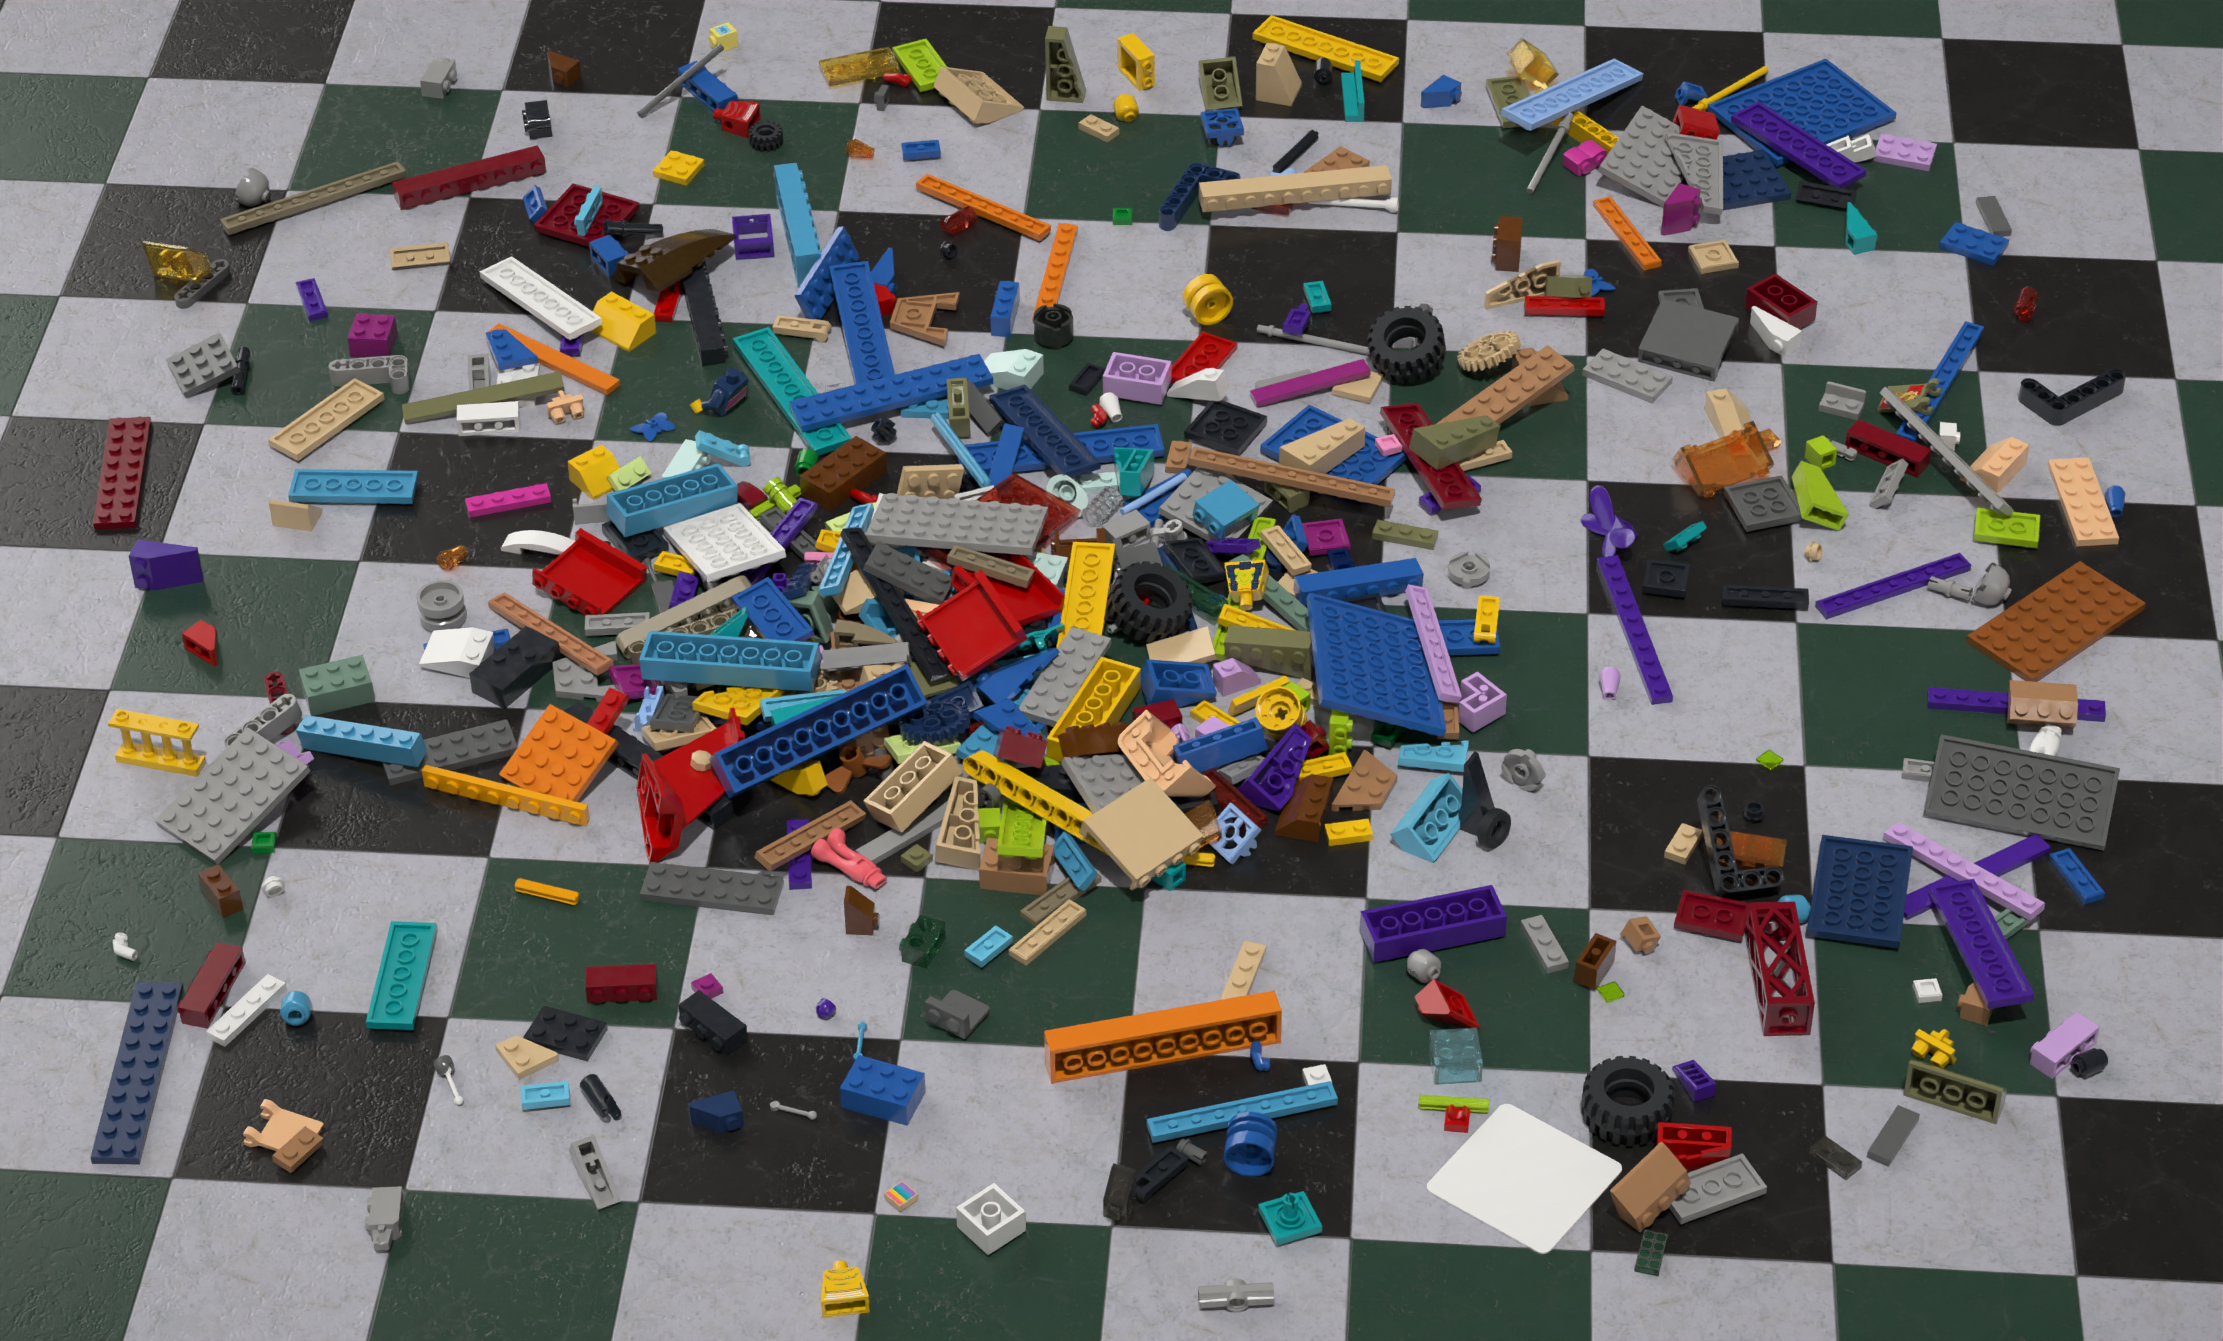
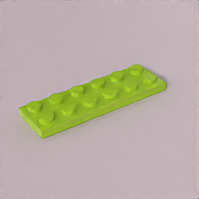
M1004 800L997 854L1005 858H1013L1015 856H1024L1030 860L1038 859V857L1043 858L1047 820L1013 800Z

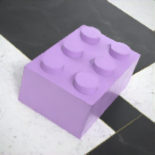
M1113 352L1103 374V394L1111 392L1118 398L1162 405L1172 380V361Z

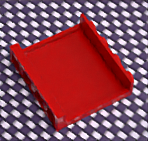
M582 528L575 532V542L542 571L536 568L532 569V584L536 588L545 591L553 598L562 601L570 608L584 615L610 614L647 581L646 565Z
M1012 554L1011 559L1005 561L1035 570L1034 577L1027 588L986 575L1021 626L1062 612L1065 595L1024 555ZM961 565L953 567L950 584L960 592L977 581L974 575L976 572H967Z
M981 569L974 573L977 579L976 582L923 616L919 610L916 611L920 618L917 620L918 625L923 632L926 630L929 632L927 638L933 647L938 645L940 649L937 652L941 659L949 661L950 664L947 667L954 677L958 675L962 682L1028 640L1023 628Z

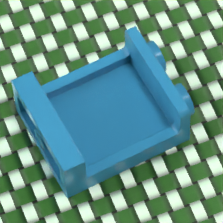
M1230 480L1196 500L1192 515L1221 540L1224 538L1226 530L1246 518L1252 522L1257 519L1260 504Z
M866 599L858 615L864 624L878 629L892 638L897 636L898 630L879 599Z

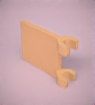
M264 1099L260 1106V1109H264L261 1117L269 1121L262 1133L253 1127H247L243 1133V1136L246 1137L244 1145L249 1147L262 1146L278 1151L304 1126L319 1135L324 1127V1123L281 1109L271 1100Z

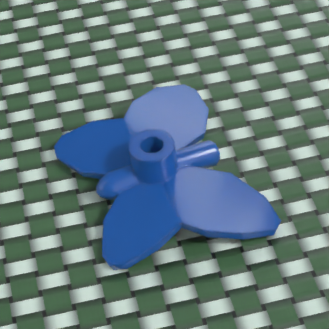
M1587 269L1584 272V276L1592 277V296L1596 295L1600 290H1615L1613 285L1602 281L1603 278L1599 277L1594 269Z
M661 412L656 414L651 420L647 419L646 424L635 425L629 430L643 433L645 439L651 442L657 433H661V430L673 431L675 425L667 421L666 414Z

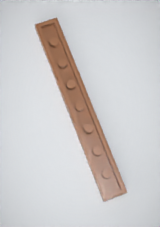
M505 592L488 601L489 608L522 629L528 626L558 641L560 653L598 676L609 670V667L614 666L612 659Z

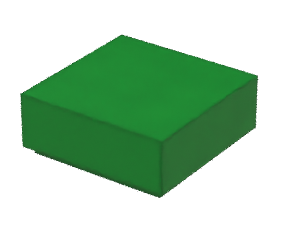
M1113 208V225H1132V208Z
M253 832L252 854L275 853L276 832Z

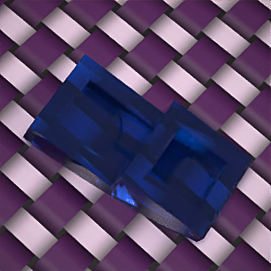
M1348 548L1327 551L1331 571L1355 567Z

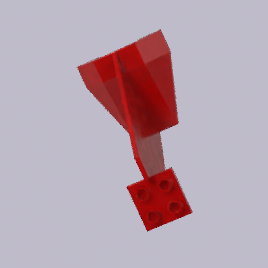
M730 708L727 723L655 761H652L647 754H642L636 789L645 850L649 864L650 862H658L677 849L680 843L681 832L726 793L712 764L711 769L706 771H697L690 764L693 752L701 750L713 755L745 739V733L740 729L741 720L736 715L735 708Z

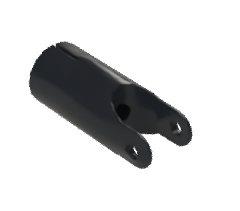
M590 1074L584 1077L580 1082V1088L594 1109L604 1118L610 1114L614 1120H618L621 1116V1110L598 1075Z

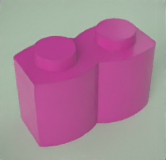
M1587 140L1578 147H1573L1563 154V166L1577 176H1582L1589 173L1591 169L1600 167L1607 156V150L1593 140Z

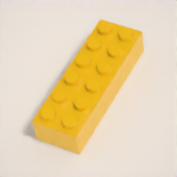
M1100 657L1046 738L1048 742L1047 757L1059 762L1063 761L1058 735L1065 733V729L1078 725L1080 729L1089 724H1094V727H1097V725L1103 723H1110V726L1118 723L1141 688V668Z

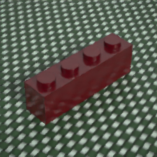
M1860 419L1846 434L1845 445L1848 446L1847 449L1853 448L1857 450L1858 454L1887 466L1904 459L1908 464L1904 473L1918 478L1929 466L1932 449Z
M216 942L212 951L208 952L204 965L198 969L197 977L189 985L184 999L180 1000L178 1004V1013H180L182 1024L209 1028L245 965L242 947Z

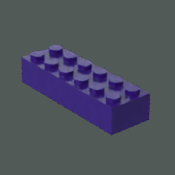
M1493 885L1363 910L1360 913V932L1373 962L1408 956L1420 949L1433 951L1506 936L1507 915Z

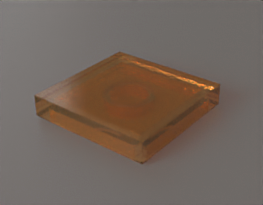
M1210 800L1185 813V816L1204 835L1200 843L1201 847L1222 836L1219 822Z

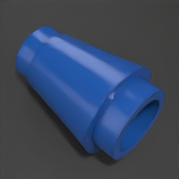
M2111 486L2105 493L2110 515L2113 517H2120L2123 514L2126 493L2120 486Z

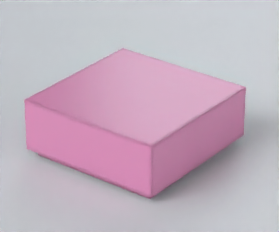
M1394 434L1375 439V445L1383 456L1402 452V445Z

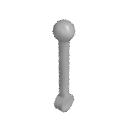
M778 1101L770 1103L772 1111L783 1110L807 1116L810 1120L817 1118L815 1111L807 1112L783 1106Z

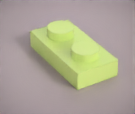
M639 456L606 478L615 491H620L631 487L649 476L651 471L641 456Z

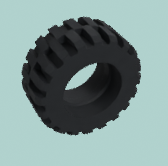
M1404 306V308L1395 307L1393 311L1389 312L1388 310L1384 312L1383 317L1379 316L1374 321L1375 325H1371L1367 341L1372 365L1379 374H1383V377L1386 376L1387 380L1392 382L1396 380L1397 383L1402 384L1404 382H1409V384L1415 383V380L1422 381L1426 379L1427 375L1431 376L1435 373V368L1439 369L1446 355L1443 328L1438 318L1434 315L1432 316L1430 311H1423L1422 308L1416 306L1415 308H1411V306ZM1407 337H1414L1423 341L1418 348L1408 352H1398L1390 348L1396 341Z
M1143 561L1141 564L1139 562L1133 563L1131 566L1123 568L1122 572L1118 574L1107 598V608L1110 611L1111 619L1115 620V625L1118 628H1122L1123 633L1127 636L1131 635L1138 641L1140 639L1145 640V643H1152L1153 641L1156 642L1178 635L1191 612L1193 600L1188 584L1185 580H1181V576L1177 572H1172L1171 568L1167 566L1165 568L1160 563L1150 564V561ZM1138 596L1154 600L1162 609L1145 604Z
M1616 1056L1613 1060L1608 1058L1602 1061V1065L1598 1063L1594 1066L1592 1071L1588 1072L1585 1077L1581 1104L1583 1120L1588 1127L1590 1126V1130L1595 1135L1599 1134L1600 1138L1606 1142L1610 1140L1614 1145L1626 1144V1147H1633L1634 1144H1639V1146L1645 1145L1649 1140L1651 1142L1656 1140L1658 1122L1671 1123L1675 1098L1673 1082L1665 1071L1661 1072L1662 1068L1655 1063L1653 1065L1650 1064V1061L1647 1059H1636V1056H1629V1058ZM1618 1096H1631L1642 1100L1644 1103L1637 1106H1626L1616 1103L1611 1099Z

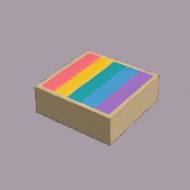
M903 1180L884 1193V1199L899 1212L919 1200L918 1193Z

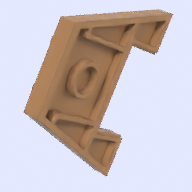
M960 292L898 298L890 320V329L945 346L948 329L931 327L937 308L957 309Z

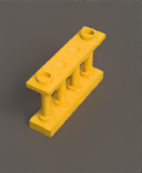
M116 709L108 722L109 727L121 730L123 743L115 754L116 762L198 777L206 764L205 756L193 754L191 740L199 728L198 723ZM130 731L141 732L143 744L133 743ZM150 734L161 736L163 748L152 745ZM171 738L182 740L184 752L173 750Z

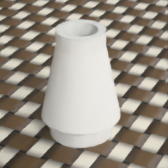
M1111 392L1103 394L1099 399V406L1106 412L1112 422H1119L1123 416L1118 397Z

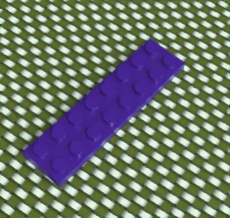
M1759 101L1731 115V122L1832 187L1845 188L1866 176L1864 168Z
M1969 879L1930 886L1929 894L1987 1008H1999L2034 1001V993L1975 880Z

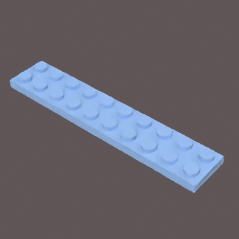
M1612 59L1502 108L1501 115L1510 122L1517 123L1525 130L1531 131L1641 81L1644 73L1616 59Z

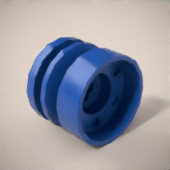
M1243 1112L1233 1116L1228 1122L1224 1152L1226 1166L1233 1172L1243 1176H1260L1269 1172L1273 1167L1278 1131L1275 1122L1270 1117L1257 1112Z

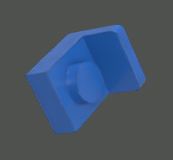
M1683 81L1675 94L1679 105L1683 106L1688 99L1696 102L1708 97L1702 86Z

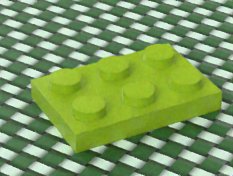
M1977 507L1974 541L2037 548L2040 515L2012 512L2008 517L2002 512L1997 514L1993 509Z

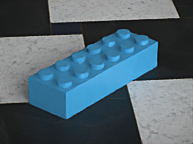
M717 463L607 494L606 514L624 537L633 536L737 504L738 485L723 467Z

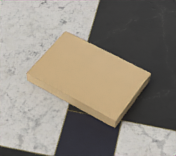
M1208 626L1146 645L1150 660L1206 663L1217 659Z

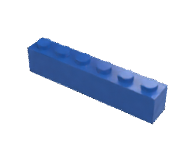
M1411 558L1295 576L1293 591L1296 599L1307 608L1306 599L1309 593L1336 600L1379 593L1380 596L1406 593L1405 590L1408 584L1419 587L1423 586L1424 573L1417 559Z

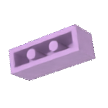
M2076 1012L2070 1018H2065L2055 1030H2050L2042 1041L2034 1043L2030 1050V1065L2053 1079L2072 1063L2073 1056L2087 1051L2097 1043L2100 1027Z

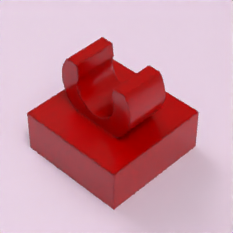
M1453 1104L1446 1107L1444 1131L1468 1133L1470 1109H1467V1106L1455 1108Z

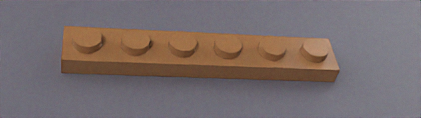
M850 800L756 851L754 858L766 869L772 871L812 849L817 840L822 838L827 841L833 829L840 828L845 831L865 819L866 813Z

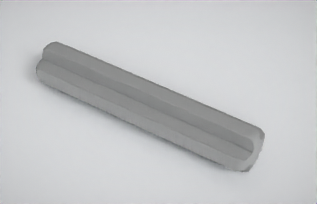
M1310 369L1260 380L1255 383V388L1311 374L1312 372Z

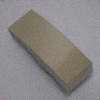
M837 619L834 629L835 647L852 648L897 643V640L878 629L852 621Z

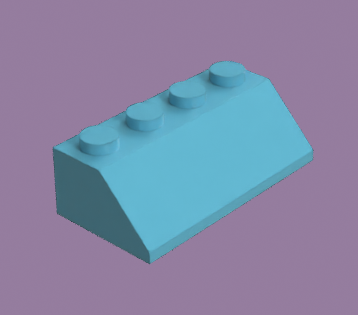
M1450 773L1431 780L1390 833L1404 852L1434 862L1459 830L1462 788Z

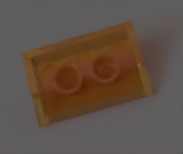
M1730 831L1735 860H1741L1742 865L1755 867L1756 863L1765 864V867L1784 866L1788 840ZM1717 838V845L1722 846V840ZM1719 859V862L1727 863L1725 860Z

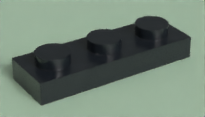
M1799 181L1796 201L1847 210L1848 202H1851L1854 206L1857 191Z

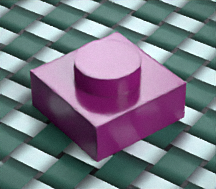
M712 973L691 982V988L694 992L700 990L711 999L723 994V986Z

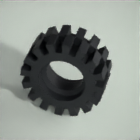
M765 120V123L759 121V124L754 123V126L750 127L749 142L751 148H755V151L759 149L760 152H764V150H767V152H770V150L776 151V148L779 149L783 145V129L779 123L775 124L774 121L769 123V120Z

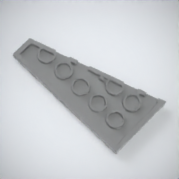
M1666 132L1665 139L1688 185L1701 189L1700 198H1702L1700 208L1702 212L1722 215L1723 141Z

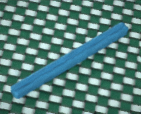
M938 412L932 414L931 422L980 487L991 486V479L944 417Z

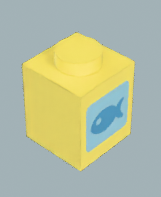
M729 22L709 29L710 37H708V41L711 47L715 48L718 44H721L724 47L723 51L738 46L737 30Z

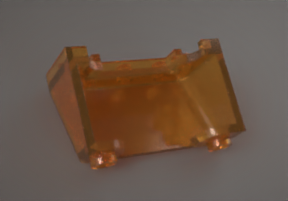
M1754 421L1745 423L1743 425L1744 430H1734L1730 435L1701 446L1693 445L1691 447L1689 444L1681 447L1673 457L1675 466L1698 496L1708 498L1714 495L1715 491L1723 489L1725 486L1734 485L1755 476L1761 478L1770 473L1769 470L1773 467L1774 462Z

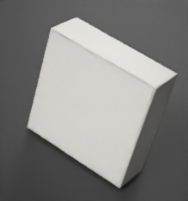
M1936 978L1913 981V988L1918 1003L1942 1001V992Z

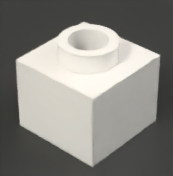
M1940 422L1938 436L1953 451L1955 450V444L1960 442V432H1957V423Z

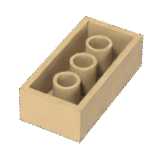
M924 741L863 802L875 820L902 833L954 782L955 776L958 777L962 771L951 753Z

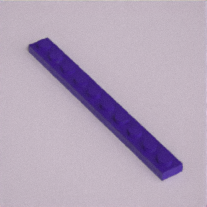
M1618 555L1597 558V566L1651 705L1673 702V694Z

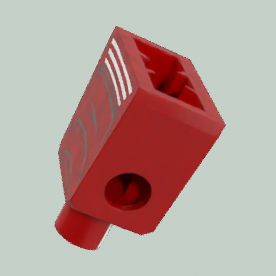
M730 101L724 110L716 108L713 117L715 120H721L723 131L749 138L750 127L754 126V123L758 124L761 119L760 103Z

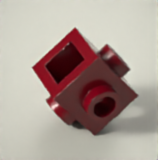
M1309 720L1300 726L1312 738L1307 751V755L1311 759L1317 758L1330 748L1325 738L1327 733L1320 724L1316 726Z

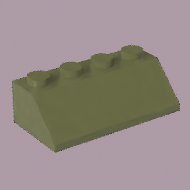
M1910 1060L1903 1096L1997 1124L2005 1104L2007 1088L1927 1063Z

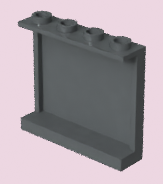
M1662 299L1640 344L1638 362L1715 382L1718 366L1733 334L1738 333L1739 318Z

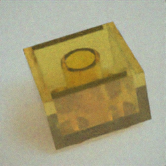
M1523 38L1507 53L1511 60L1509 63L1517 69L1516 74L1523 80L1525 78L1528 79V82L1535 88L1538 86L1545 90L1559 75L1547 55Z

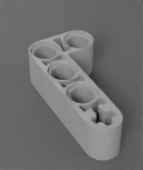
M403 355L334 360L329 364L331 383L334 386H344L356 378L365 384L390 383L391 390L395 394H404L410 388L408 361Z
M284 694L229 734L224 740L225 747L227 748L247 727L268 741L274 739L302 716V710L295 696Z

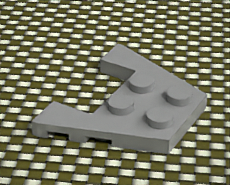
M615 641L594 648L613 661L618 660ZM568 657L552 662L556 697L584 700V697L596 698V701L601 702L609 687L617 690L615 685L598 686L597 675Z

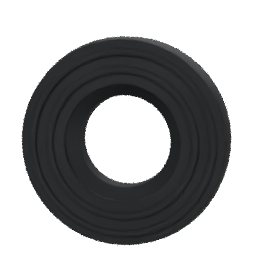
M1500 808L1489 810L1482 818L1478 827L1477 838L1479 843L1491 849L1499 847L1510 831V815ZM1497 823L1496 828H1495L1494 832L1492 833L1493 827H1494L1495 824Z

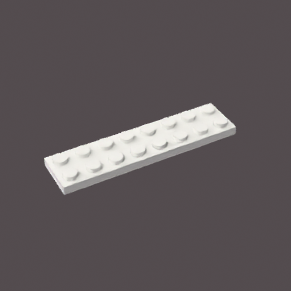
M512 256L480 271L481 279L569 340L575 339L602 325L600 316Z

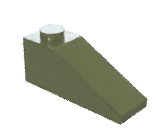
M967 378L947 379L950 427L958 437L971 436Z

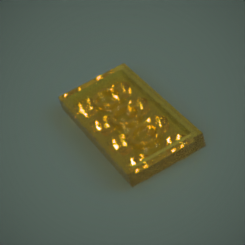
M890 47L818 61L819 68L829 87L850 82L855 83L865 79H874L884 76L885 73H900V66Z

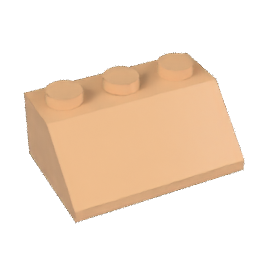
M2013 437L2004 439L1990 445L1970 467L1998 494L2026 465L2029 444ZM1960 477L1961 481H1967L1965 477L1963 479Z

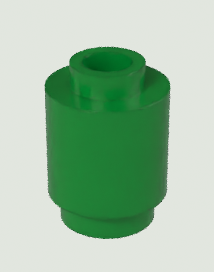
M803 449L799 452L795 464V471L798 477L818 463L819 456L814 450Z

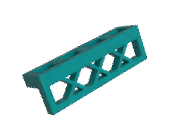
M1354 60V73H1341L1345 122H1364L1365 103L1360 60Z

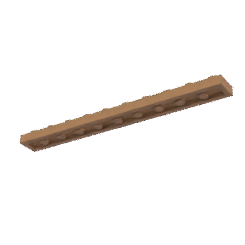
M1193 447L1188 461V465L1198 468L1230 473L1240 477L1244 476L1259 481L1315 491L1320 494L1324 493L1339 498L1372 503L1378 506L1391 507L1395 496L1394 488L1199 447Z

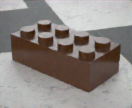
M855 436L799 476L801 495L832 512L851 498L850 492L853 489L862 490L887 472L886 452Z

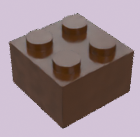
M1500 216L1499 224L1495 223L1492 262L1496 263V271L1519 272L1523 217Z

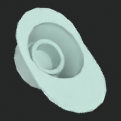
M1063 474L1053 476L1046 486L1048 499L1060 511L1071 518L1080 517L1086 512L1088 496L1077 481L1067 475L1063 476Z

